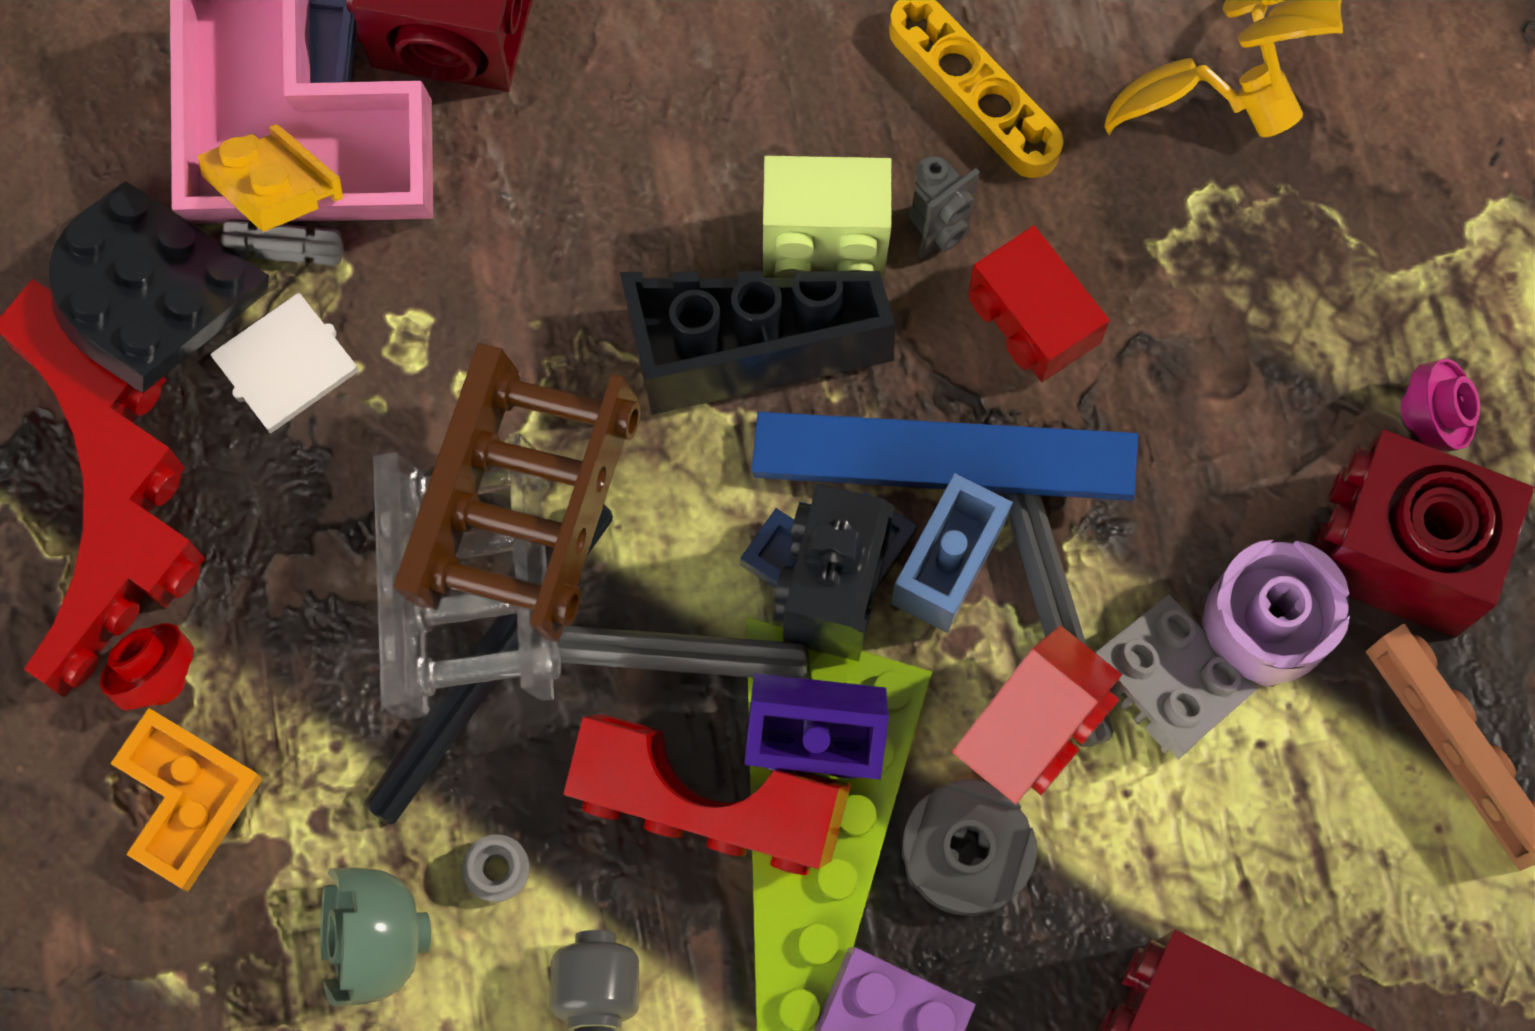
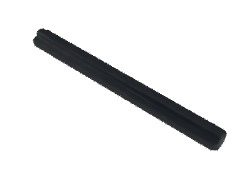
M605 504L603 505L588 554L613 520L612 511ZM548 546L524 579L525 581L542 585L554 548ZM506 604L366 797L364 806L370 813L385 823L393 824L397 822L534 631V628L529 624L533 610Z

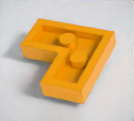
M148 708L110 764L165 798L126 855L179 888L189 892L263 778Z

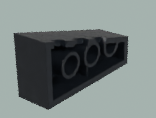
M738 271V278H700L699 272H673V278H643V272H620L626 309L652 415L894 361L895 322L880 271H797L795 278L763 277L762 271Z

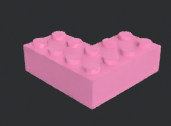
M170 0L172 210L190 224L225 223L230 219L250 221L202 177L197 155L219 147L230 138L244 137L252 133L259 139L270 135L269 126L278 124L340 177L343 199L335 202L329 196L317 201L319 209L289 222L433 219L432 99L422 81L310 83L309 0Z

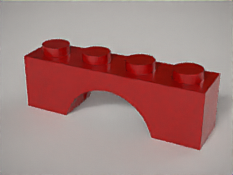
M605 714L582 717L563 795L582 800L581 810L597 817L619 820L622 812L644 818L643 828L650 832L667 837L682 838L684 830L708 837L706 846L714 851L733 856H745L747 849L771 855L770 865L774 868L793 874L809 875L811 867L820 869L832 861L851 783L812 772L777 769L771 773L754 794L745 800L734 802L713 800L689 788L677 775L669 761L662 730Z

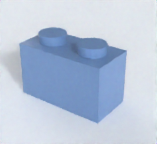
M954 473L895 583L891 604L948 633L1005 525L1013 502Z

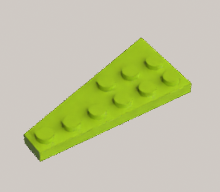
M746 617L747 639L783 642V627ZM808 649L809 664L805 679L886 687L889 720L881 780L860 777L849 779L830 774L815 773L851 783L833 858L830 863L820 869L811 867L809 875H799L772 867L770 865L771 855L752 850L757 1031H814L845 954L848 948L853 947L932 675L930 670L865 651L861 652L858 662ZM748 677V710H749V711H750L751 693H752V685H753V678H752V677ZM750 766L751 795L764 784L774 770Z

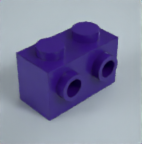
M754 673L746 738L745 765L759 766L770 770L787 769L823 773L849 779L860 777L881 780L889 720L886 687Z

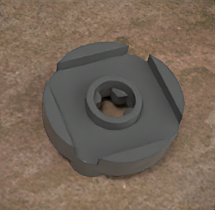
M973 779L952 782L948 786L938 788L933 793L928 794L913 809L902 837V857L909 883L930 904L951 914L977 916L1001 909L1007 902L1019 894L1027 884L1036 862L1037 840L1033 828H1030L1027 817L1020 810V804L1017 803L1015 805L990 783ZM967 830L978 833V845L987 849L985 860L974 858L970 866L958 862L959 853L954 849H950L951 838L963 839Z

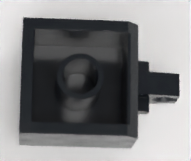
M819 483L816 484L811 504L799 502L790 541H793L790 559L796 560V565L793 567L783 564L774 597V604H776L774 620L783 622V642L802 643L809 650L859 662L889 543L895 510L893 504L881 498Z

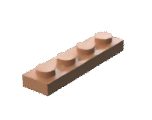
M1405 624L1400 625L1366 651L1367 655L1517 869L1522 871L1534 866L1535 801L1529 800L1514 779L1516 777V770L1507 754L1498 746L1490 745L1475 724L1477 720L1476 713L1468 699L1458 690H1451L1436 669L1438 665L1437 659L1428 643L1420 636L1412 635Z

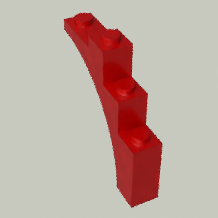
M32 279L0 316V336L13 351L35 368L54 391L74 434L83 477V532L73 579L54 624L24 670L64 698L72 688L80 687L92 676L99 662L98 655L114 635L119 636L123 634L133 624L140 611L139 603L145 595L166 609L174 598H181L191 590L199 578L201 572L199 566L205 560V557L190 540L150 513L155 506L165 504L174 495L181 481L180 475L186 469L168 446L133 423L137 416L146 414L156 404L161 394V386L166 381L165 377H162L142 394L89 358L69 340L58 324L52 310L50 290L35 279Z

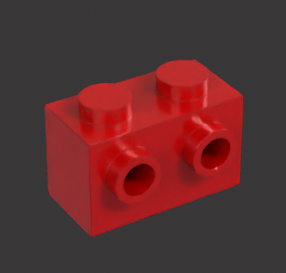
M1035 225L976 262L973 266L968 288L970 290L968 296L973 308L985 322L990 323L994 321L1007 338L1005 340L1006 347L1015 363L1025 371L1031 369L1041 383L1101 344L1110 319Z

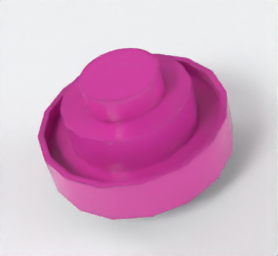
M1448 358L1419 364L1413 371L1406 394L1401 400V415L1407 428L1412 430L1426 446L1442 452L1455 451L1466 448L1474 438L1480 416V399L1475 385L1458 363Z

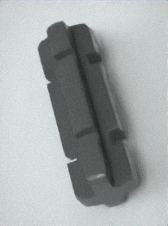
M230 219L224 223L221 234V245L241 257H250L251 252H257V258L301 263H307L308 257L314 258V264L336 266L340 264L344 252L342 232L336 229L316 228L314 234L309 233V227L282 224L262 232L258 227L251 228V221Z

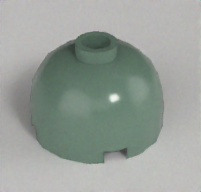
M359 867L330 868L327 874L335 885H324L320 918L321 960H329L331 964H335L337 978L323 979L328 1002L332 1006H348L382 1001L400 991L411 977L415 969L417 954L429 952L431 943L429 915L427 912H417L414 897L401 879L385 871Z

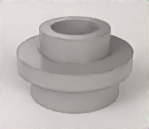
M488 835L477 840L468 849L463 860L462 873L467 887L475 896L488 902H503L515 897L524 888L529 878L530 863L525 850L516 840L505 835ZM494 858H503L509 864L507 875L499 881H491L485 875L486 865Z

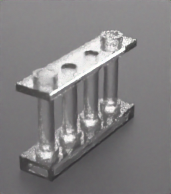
M521 433L508 435V443L537 450ZM398 452L373 456L381 707L405 720L425 717L429 712V696L435 694L436 688L520 677L521 688L539 700H554L553 679L560 677V653L556 642L546 640L529 624L533 610L473 594H464L441 598L438 610L435 611L413 605L393 589L431 476L425 477L422 472ZM494 466L490 471L484 472L477 495L511 490L512 510L544 518L542 491L549 490L550 480ZM486 530L464 532L456 554L458 559L514 551L515 578L540 585L543 583L547 570L545 545ZM517 613L518 651L432 662L428 657L427 633L433 630L434 625Z

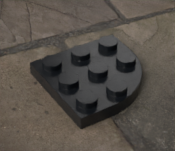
M126 181L88 207L68 224L55 243L49 263V288L52 298V310L63 332L80 351L142 394L268 292L269 284L268 274Z

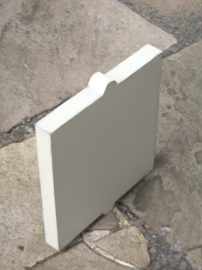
M300 293L291 297L210 354L235 387L232 393L236 400L239 402L246 401L270 434L359 372L357 365L335 339L337 333L334 326L329 323L324 325Z

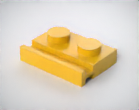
M278 124L269 126L270 135L259 139L253 133L244 137L230 138L219 147L197 155L202 177L262 232L319 209L317 201L329 196L335 202L343 199L340 177Z

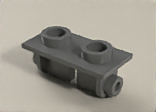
M938 156L927 157L918 164L915 172V184L918 187L914 190L909 220L911 225L922 236L919 257L922 260L938 248L942 252L952 249L969 232V221L972 208L976 203L974 198L980 176V171L977 168L962 177L947 160Z

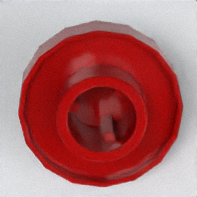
M162 623L149 628L135 630L122 638L110 652L108 663L101 673L99 685L103 693L117 708L126 711L152 705H165L175 699L184 689L186 684L185 677L193 660L194 647L187 636L174 624Z

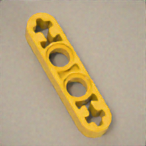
M898 0L893 6L889 25L890 39L895 47L1015 172L1028 178H1040L1051 173L1058 164L1064 143L1062 132L1051 118L936 0ZM909 17L914 22H919L922 19L927 20L926 33L917 26L912 27L910 30L906 29V18ZM930 39L934 43V45L928 52V45ZM956 53L966 57L971 63L972 68L962 76H952L941 69L939 61L948 54ZM997 94L1008 100L1011 105V111L1002 117H990L981 111L978 102L986 95ZM1020 118H1023L1021 131H1019L1015 126ZM1027 139L1031 144H1036L1042 140L1046 143L1044 154L1042 155L1037 150L1029 154L1023 151L1025 140Z

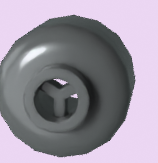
M606 930L577 932L575 934V943L559 948L552 956L550 1008L551 1012L559 1020L567 1022V1031H621L622 1022L631 1019L638 1012L639 958L632 948L616 943V934L614 932Z

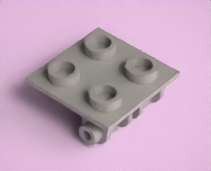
M1170 594L1095 652L1123 674L1110 690L1118 698L1123 694L1128 696L1120 704L1121 708L1126 710L1135 703L1141 712L1133 719L1134 722L1138 725L1148 717L1151 722L1145 729L1162 747L1160 750L1164 754L1170 750L1178 760L1258 689L1251 680L1242 677L1241 673L1223 657H1217L1208 641L1206 632Z

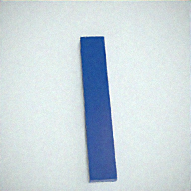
M758 412L751 472L754 478L946 489L954 473L995 493L1134 501L1138 433Z

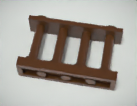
M477 343L393 589L413 605L435 611L438 610L442 595L449 593L451 589L533 610L529 624L546 640L559 643L564 626H570L578 613L581 592L577 585L624 441H630L637 431L641 414L640 403L637 402L638 398L623 376L611 374L603 400L520 381L518 369L502 348ZM515 406L594 425L583 461L500 441L498 431L505 411H511ZM495 466L574 486L563 522L479 502L477 493L484 472L490 471ZM474 527L554 548L542 585L459 564L456 554L464 532H469Z

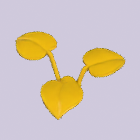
M1226 0L1222 10L1228 18L1238 17L1252 11L1254 23L1245 28L1237 39L1243 48L1260 45L1264 64L1250 69L1240 77L1239 82L1242 88L1238 93L1208 66L1200 65L1196 67L1192 58L1174 61L1154 68L1132 81L1114 100L1105 121V129L1108 135L1111 134L1118 124L1126 120L1144 115L1177 101L1191 91L1199 81L1208 82L1229 101L1234 113L1246 109L1260 137H1270L1288 130L1301 120L1303 112L1284 72L1280 69L1274 42L1313 35L1342 34V0ZM1280 3L1270 11L1268 17H1265L1269 5Z

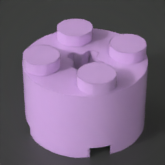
M1273 540L1252 544L1232 560L1212 587L1206 600L1201 622L1213 651L1217 657H1223L1231 666L1237 669L1242 677L1258 685L1274 686L1304 676L1335 649L1348 629L1350 616L1348 617L1347 596L1349 595L1347 581L1337 564L1323 551L1311 544L1299 541L1294 543L1272 542ZM1275 605L1285 613L1280 618L1274 617L1269 611Z

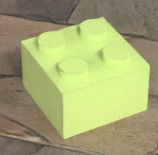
M764 156L763 277L795 278L797 271H880L881 278L884 279L891 233V158Z

